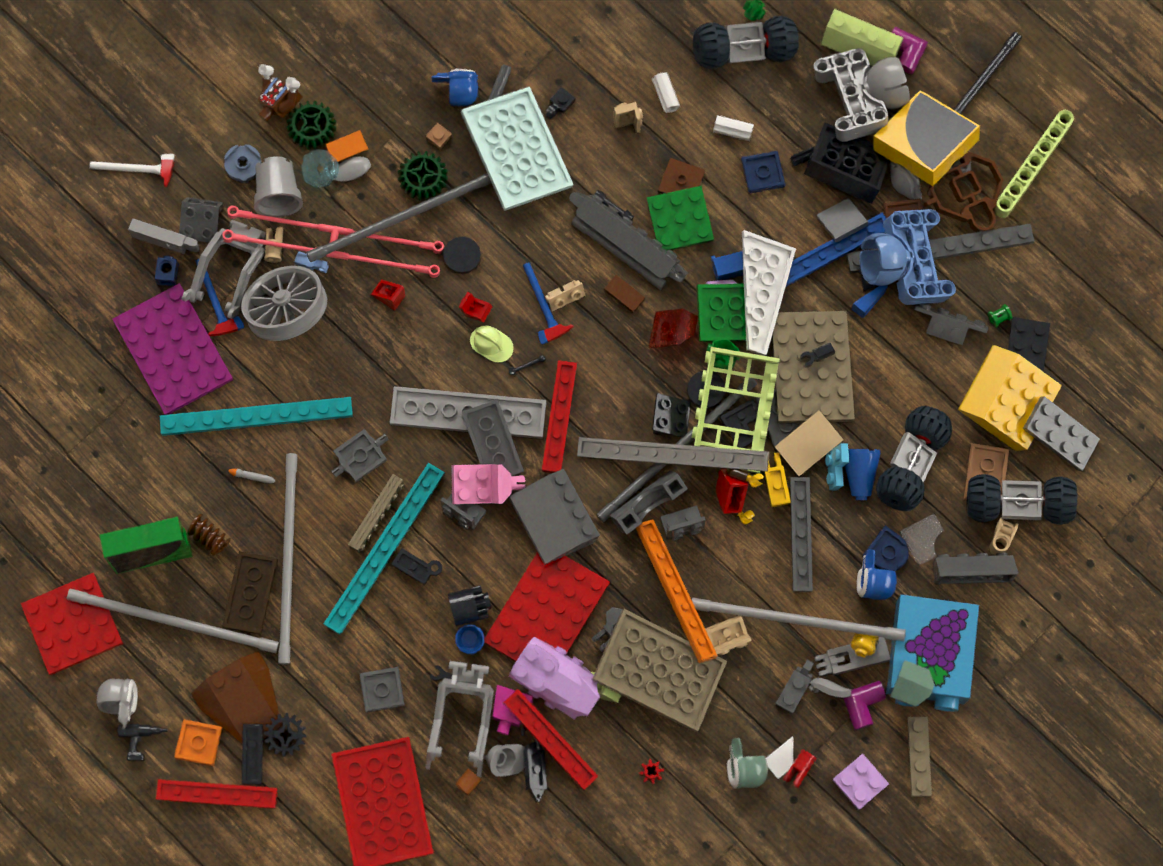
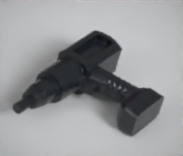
M119 724L117 728L120 738H130L127 761H145V755L142 752H136L137 743L142 742V737L168 732V729H161L158 726L152 727L151 725L127 724L125 729H122L123 724Z

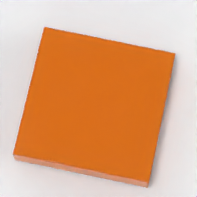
M183 719L174 758L214 766L222 727Z

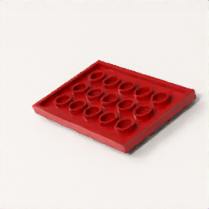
M537 552L486 635L484 644L515 662L533 637L555 648L559 646L568 653L610 584V581L567 556L544 565Z
M409 737L332 753L354 866H383L434 854Z

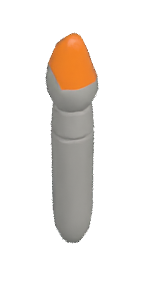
M229 469V473L235 477H243L269 484L275 482L274 478L267 475L242 471L241 469Z

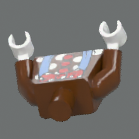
M260 65L259 73L264 75V78H262L263 89L258 102L264 108L259 113V116L266 122H268L273 114L283 118L303 98L296 90L300 87V83L292 77H288L286 82L273 76L270 78L274 71L273 68L267 65Z

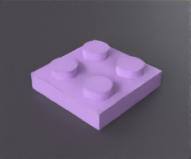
M864 754L860 755L833 778L834 783L858 810L889 784Z

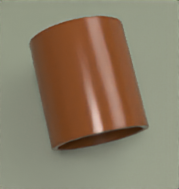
M467 769L455 785L466 795H469L480 783L481 779L470 769Z

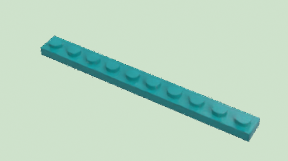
M351 397L160 415L161 435L353 417Z
M430 463L426 465L325 620L324 626L339 635L342 634L444 477L445 472Z

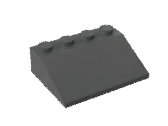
M564 469L547 475L509 496V500L544 565L593 544L600 536Z

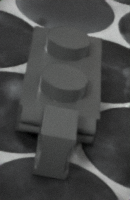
M807 660L803 668L798 666L794 670L775 705L793 714L812 680L813 674L809 672L814 664L813 662Z

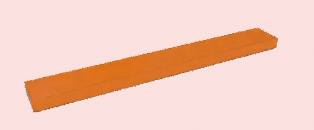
M654 520L642 522V524L636 527V530L698 662L702 663L715 659L718 655Z

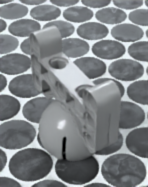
M858 48L819 59L814 63L816 81L826 83L834 80L847 116L841 117L835 122L836 137L840 141H849L877 133L888 124L887 109L901 108L910 101L908 86H901V84L906 82V76L897 57L881 59L870 68L865 51Z

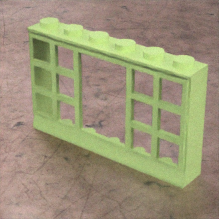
M711 347V351H706L705 362L708 363V368L703 370L702 381L705 382L704 389H700L698 400H701L702 403L701 408L696 409L695 419H698V426L693 427L692 438H695L694 446L704 445L715 448L764 451L779 358ZM716 354L730 356L728 370L714 368ZM734 357L748 359L746 373L732 371ZM752 360L766 362L764 376L750 374ZM713 371L727 374L725 388L711 385ZM731 375L745 377L743 391L729 388ZM749 378L763 380L761 394L747 392ZM710 389L760 398L755 430L748 431L704 423ZM703 427L718 429L715 443L701 441ZM721 430L736 432L733 446L719 444ZM739 433L753 435L751 449L737 447ZM743 470L748 472L760 473V471Z

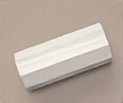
M666 72L655 75L652 80L664 112L676 111L680 104L669 75Z
M717 115L713 132L749 141L753 124Z

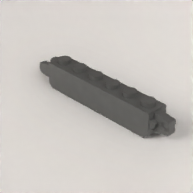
M582 192L570 194V201L578 207L576 210L577 217L659 278L671 277L678 282H682L688 272L679 264L680 260L677 259V255L671 250L666 251L662 248V243L658 240L650 239L647 236L648 233L643 229L635 228L630 219L619 216L617 214L618 211L610 205L607 207L602 203L603 200L595 194L593 196H586Z

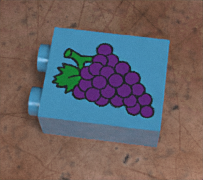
M900 595L895 605L893 628L905 629L906 635L904 641L892 640L886 694L892 693L902 664L906 660L930 670L934 688L927 699L935 700V709L948 712L958 711L959 704H965L969 700L971 693L979 605ZM895 699L896 704L903 706H911L909 704H906Z

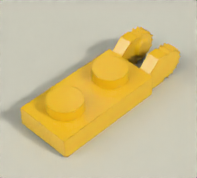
M779 452L774 453L776 467L770 468L769 465L768 472L764 471L771 507L791 503L784 467L781 464Z

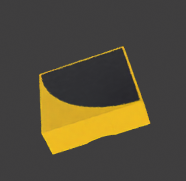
M920 90L888 121L886 126L882 127L874 135V151L892 162L905 167L913 175L934 186L950 170L953 163L963 157L979 141L980 125Z

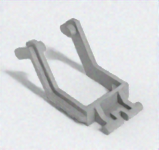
M235 220L230 222V230L233 233L247 235L256 239L261 238L265 240L266 232L253 227L248 230V225ZM221 228L219 232H216L201 254L191 288L183 293L182 300L188 301L190 299V302L193 303L197 300L202 301L204 292L200 290L209 261L220 245L228 244L249 252L251 257L241 271L232 303L227 302L225 306V311H228L227 317L232 319L239 314L250 276L263 258L265 250L263 244L238 241L227 243L223 240V232L226 229ZM227 234L225 235V237L230 238L231 235Z
M450 661L449 669H453L452 679L444 678L438 684L434 722L427 750L426 769H430L431 761L435 760V756L441 757L442 747L437 746L442 727L445 698L449 693L457 692L480 696L484 702L476 752L470 751L468 761L474 762V767L478 768L477 776L481 777L494 694L491 685L483 684L484 674L489 673V666L472 664L471 670H467V663Z

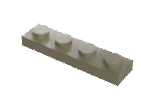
M908 717L911 797H931L928 717Z

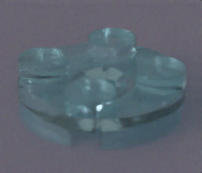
M313 150L303 157L302 163L304 181L314 187H327L332 184L331 182L337 177L339 171L336 158L326 150ZM318 164H320V166H323L321 174L317 171Z

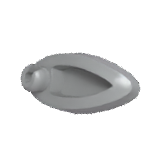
M352 157L338 164L331 170L329 176L336 181L354 180L363 176L370 169L371 163L365 157Z
M823 678L813 679L809 686L810 691L813 690L815 693H818L820 690L831 696L842 698L850 697L852 689L844 688Z

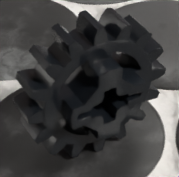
M285 713L282 718L280 714H277V720L271 717L272 724L265 725L269 730L263 732L264 735H268L264 742H270L268 749L275 748V754L281 751L282 756H285L288 751L290 755H293V749L300 751L298 745L305 744L302 738L307 737V735L303 734L302 731L306 727H300L302 720L295 721L296 715L289 718L288 713ZM282 722V726L278 730H273L276 724ZM290 722L297 727L298 732L290 728ZM286 726L287 732L290 733V736L286 737L284 744L283 737L280 736V732H284ZM272 737L279 739L280 747L274 743ZM292 739H297L292 746L288 747Z

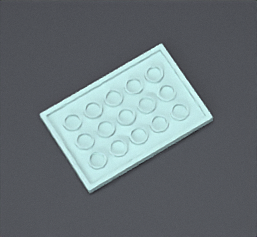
M530 87L461 110L462 117L504 211L573 187V182Z

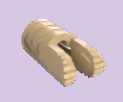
M283 227L276 228L275 239H273L272 229L266 228V240L282 243ZM266 245L264 260L272 263L280 262L282 259V248Z

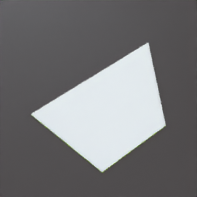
M793 737L765 758L767 766L778 779L793 764Z

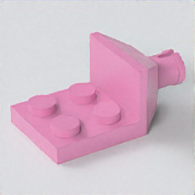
M499 464L452 465V504H502L511 495V491L525 488V484H516L517 482H525V477L523 475L511 476V473L503 465Z

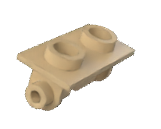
M573 280L563 286V292H561L560 288L548 292L545 299L549 303L551 311L562 308L586 296L582 282Z

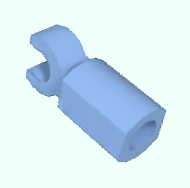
M299 251L296 255V265L311 270L317 269L323 273H326L329 268L328 262L323 260L310 262L306 253Z

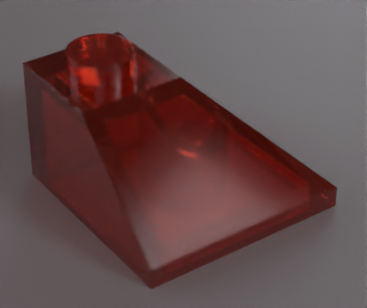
M683 308L656 311L648 347L658 348L680 345L695 334L698 316Z

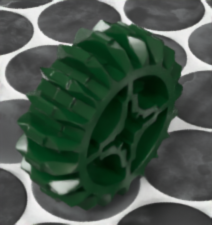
M307 100L305 106L300 103L299 109L295 107L293 109L294 113L289 112L290 119L286 120L288 124L286 129L289 132V138H293L294 144L299 143L300 148L306 145L307 150L310 149V146H313V149L316 150L317 145L323 148V142L330 143L329 138H334L333 132L337 130L335 126L337 122L334 119V113L330 112L329 107L324 108L323 103L317 106V101L310 105V102ZM301 119L303 122V126L301 127V130L298 132L297 124ZM325 119L326 127L321 131L320 125L322 120ZM308 124H315V127H311V125L308 127Z
M418 151L417 156L411 153V159L405 157V164L401 163V170H398V182L401 183L400 188L405 189V194L411 193L412 199L417 195L419 201L422 199V196L429 200V195L436 197L435 192L441 194V188H445V182L448 181V176H446L448 170L444 169L446 165L444 162H441V158H435L434 153L428 156L427 151L424 152V155H421L420 151ZM427 165H430L433 168H435L438 173L430 171L427 168ZM424 170H425V174H426V175H424V177L422 178V182H421V176H422V174H423V172H424ZM408 178H412V180L417 181L418 187L413 185L408 180ZM428 183H433L432 185L425 187Z

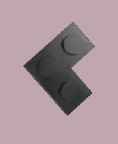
M751 399L721 416L720 420L725 427L751 431L748 424L756 420L758 406L754 399ZM727 431L734 441L736 432ZM739 433L737 447L745 448L752 444L753 435Z

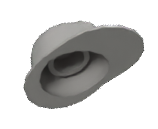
M519 744L496 745L490 749L488 755L484 756V759L495 776L515 775L525 768L523 752L525 747Z

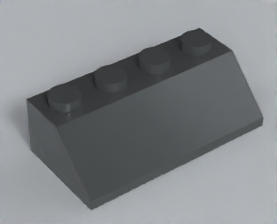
M979 553L976 556L958 554L957 557L941 554L933 560L934 584L1012 582L1018 575L1013 555H1007V553H997L996 556H988L987 553Z

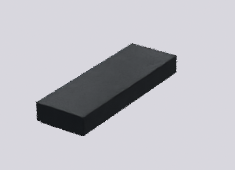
M243 724L242 784H262L263 724Z

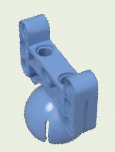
M932 209L896 211L884 220L883 227L885 233L871 234L861 244L863 251L860 252L859 258L864 279L870 284L878 286L889 285L898 280L899 299L906 305L942 303L954 295L956 287L950 280L938 281L927 231L931 230L940 221L937 211ZM877 248L878 250H864V249Z

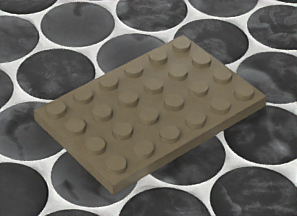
M847 311L778 312L772 333L773 357L780 359L775 382L778 423H802L818 410L829 422L854 421ZM829 342L832 344L835 350L834 355L818 362L814 361L811 367L805 368V363L810 360L807 357L800 359L802 353H811L813 349Z
M623 609L592 681L694 732H698L727 661L717 656L713 660L699 663L689 641Z

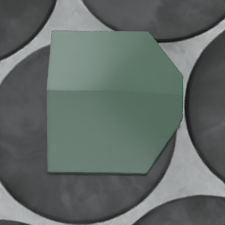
M904 660L890 697L914 707L930 697L934 688L930 670Z

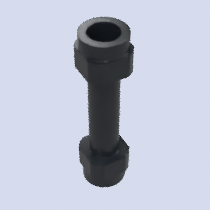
M599 190L595 193V195L603 200L602 203L607 207L609 205L614 207L618 211L617 214L622 218L627 217L631 221L634 219L635 216L630 211L622 210L607 199L605 193Z

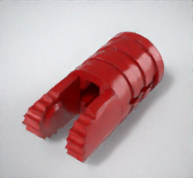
M801 749L800 754H798L797 759H795L783 780L786 782L791 781L798 771L799 773L794 780L793 786L799 788L817 758Z

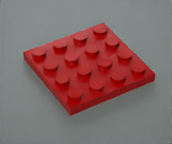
M94 572L21 603L50 676L123 644L109 609L67 600L70 588L104 598Z

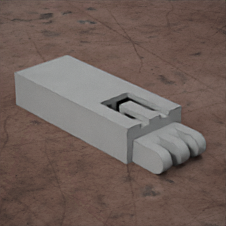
M132 219L128 229L133 238L185 254L186 250L192 252H199L200 250L195 239L136 219Z
M879 637L876 651L871 656H857L851 648V644L827 650L826 654L815 656L814 659L815 661L823 660V663L816 664L817 669L825 667V670L818 672L819 676L828 674L834 676L889 662L890 655L885 638ZM849 655L851 663L838 666L837 663L845 662L844 656Z

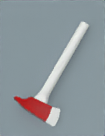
M174 154L161 155V164L155 166L90 162V169L154 173L161 176L164 180V187H167L172 175L175 156Z

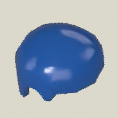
M464 625L458 629L455 635V644L460 651L466 654H475L482 649L485 643V635L476 625Z

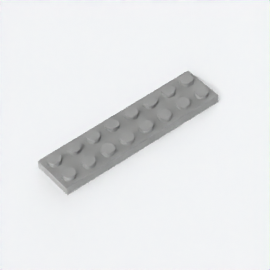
M394 386L390 425L468 432L462 412L498 399L511 436L543 439L546 400Z

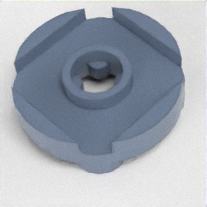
M250 145L232 147L228 150L224 159L227 174L232 179L242 183H247L249 180L256 177L255 166L259 161L260 164L262 163L259 152ZM246 159L247 165L240 167L239 161H244Z

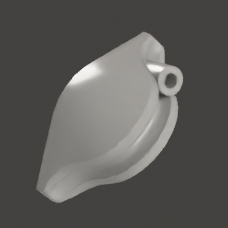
M889 163L891 182L896 191L911 200L919 198L922 200L920 178L897 163Z

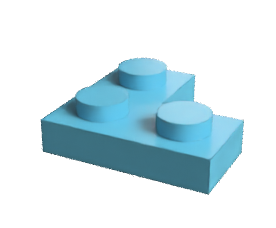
M846 443L839 444L829 451L825 457V463L828 466L827 484H829V490L837 491L844 486L842 467L849 463V450Z

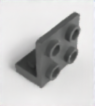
M186 197L182 201L179 234L197 241L209 243L218 230L219 213L223 210L224 202Z
M452 494L447 500L443 497L440 500L442 513L450 519L452 517L459 521L458 524L466 530L468 528L474 530L486 514V510L478 504H452Z
M697 506L660 517L667 540L672 539L673 541L683 538V535L688 533L695 535L702 532L701 529H704L706 522L705 517L700 516Z

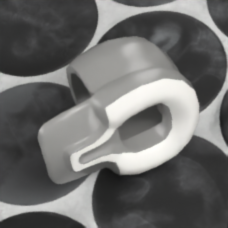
M109 679L103 682L98 689L97 706L99 710L108 714H119V722L123 724L122 729L126 728L127 722L130 721V715L136 710L138 692L135 682L132 679Z

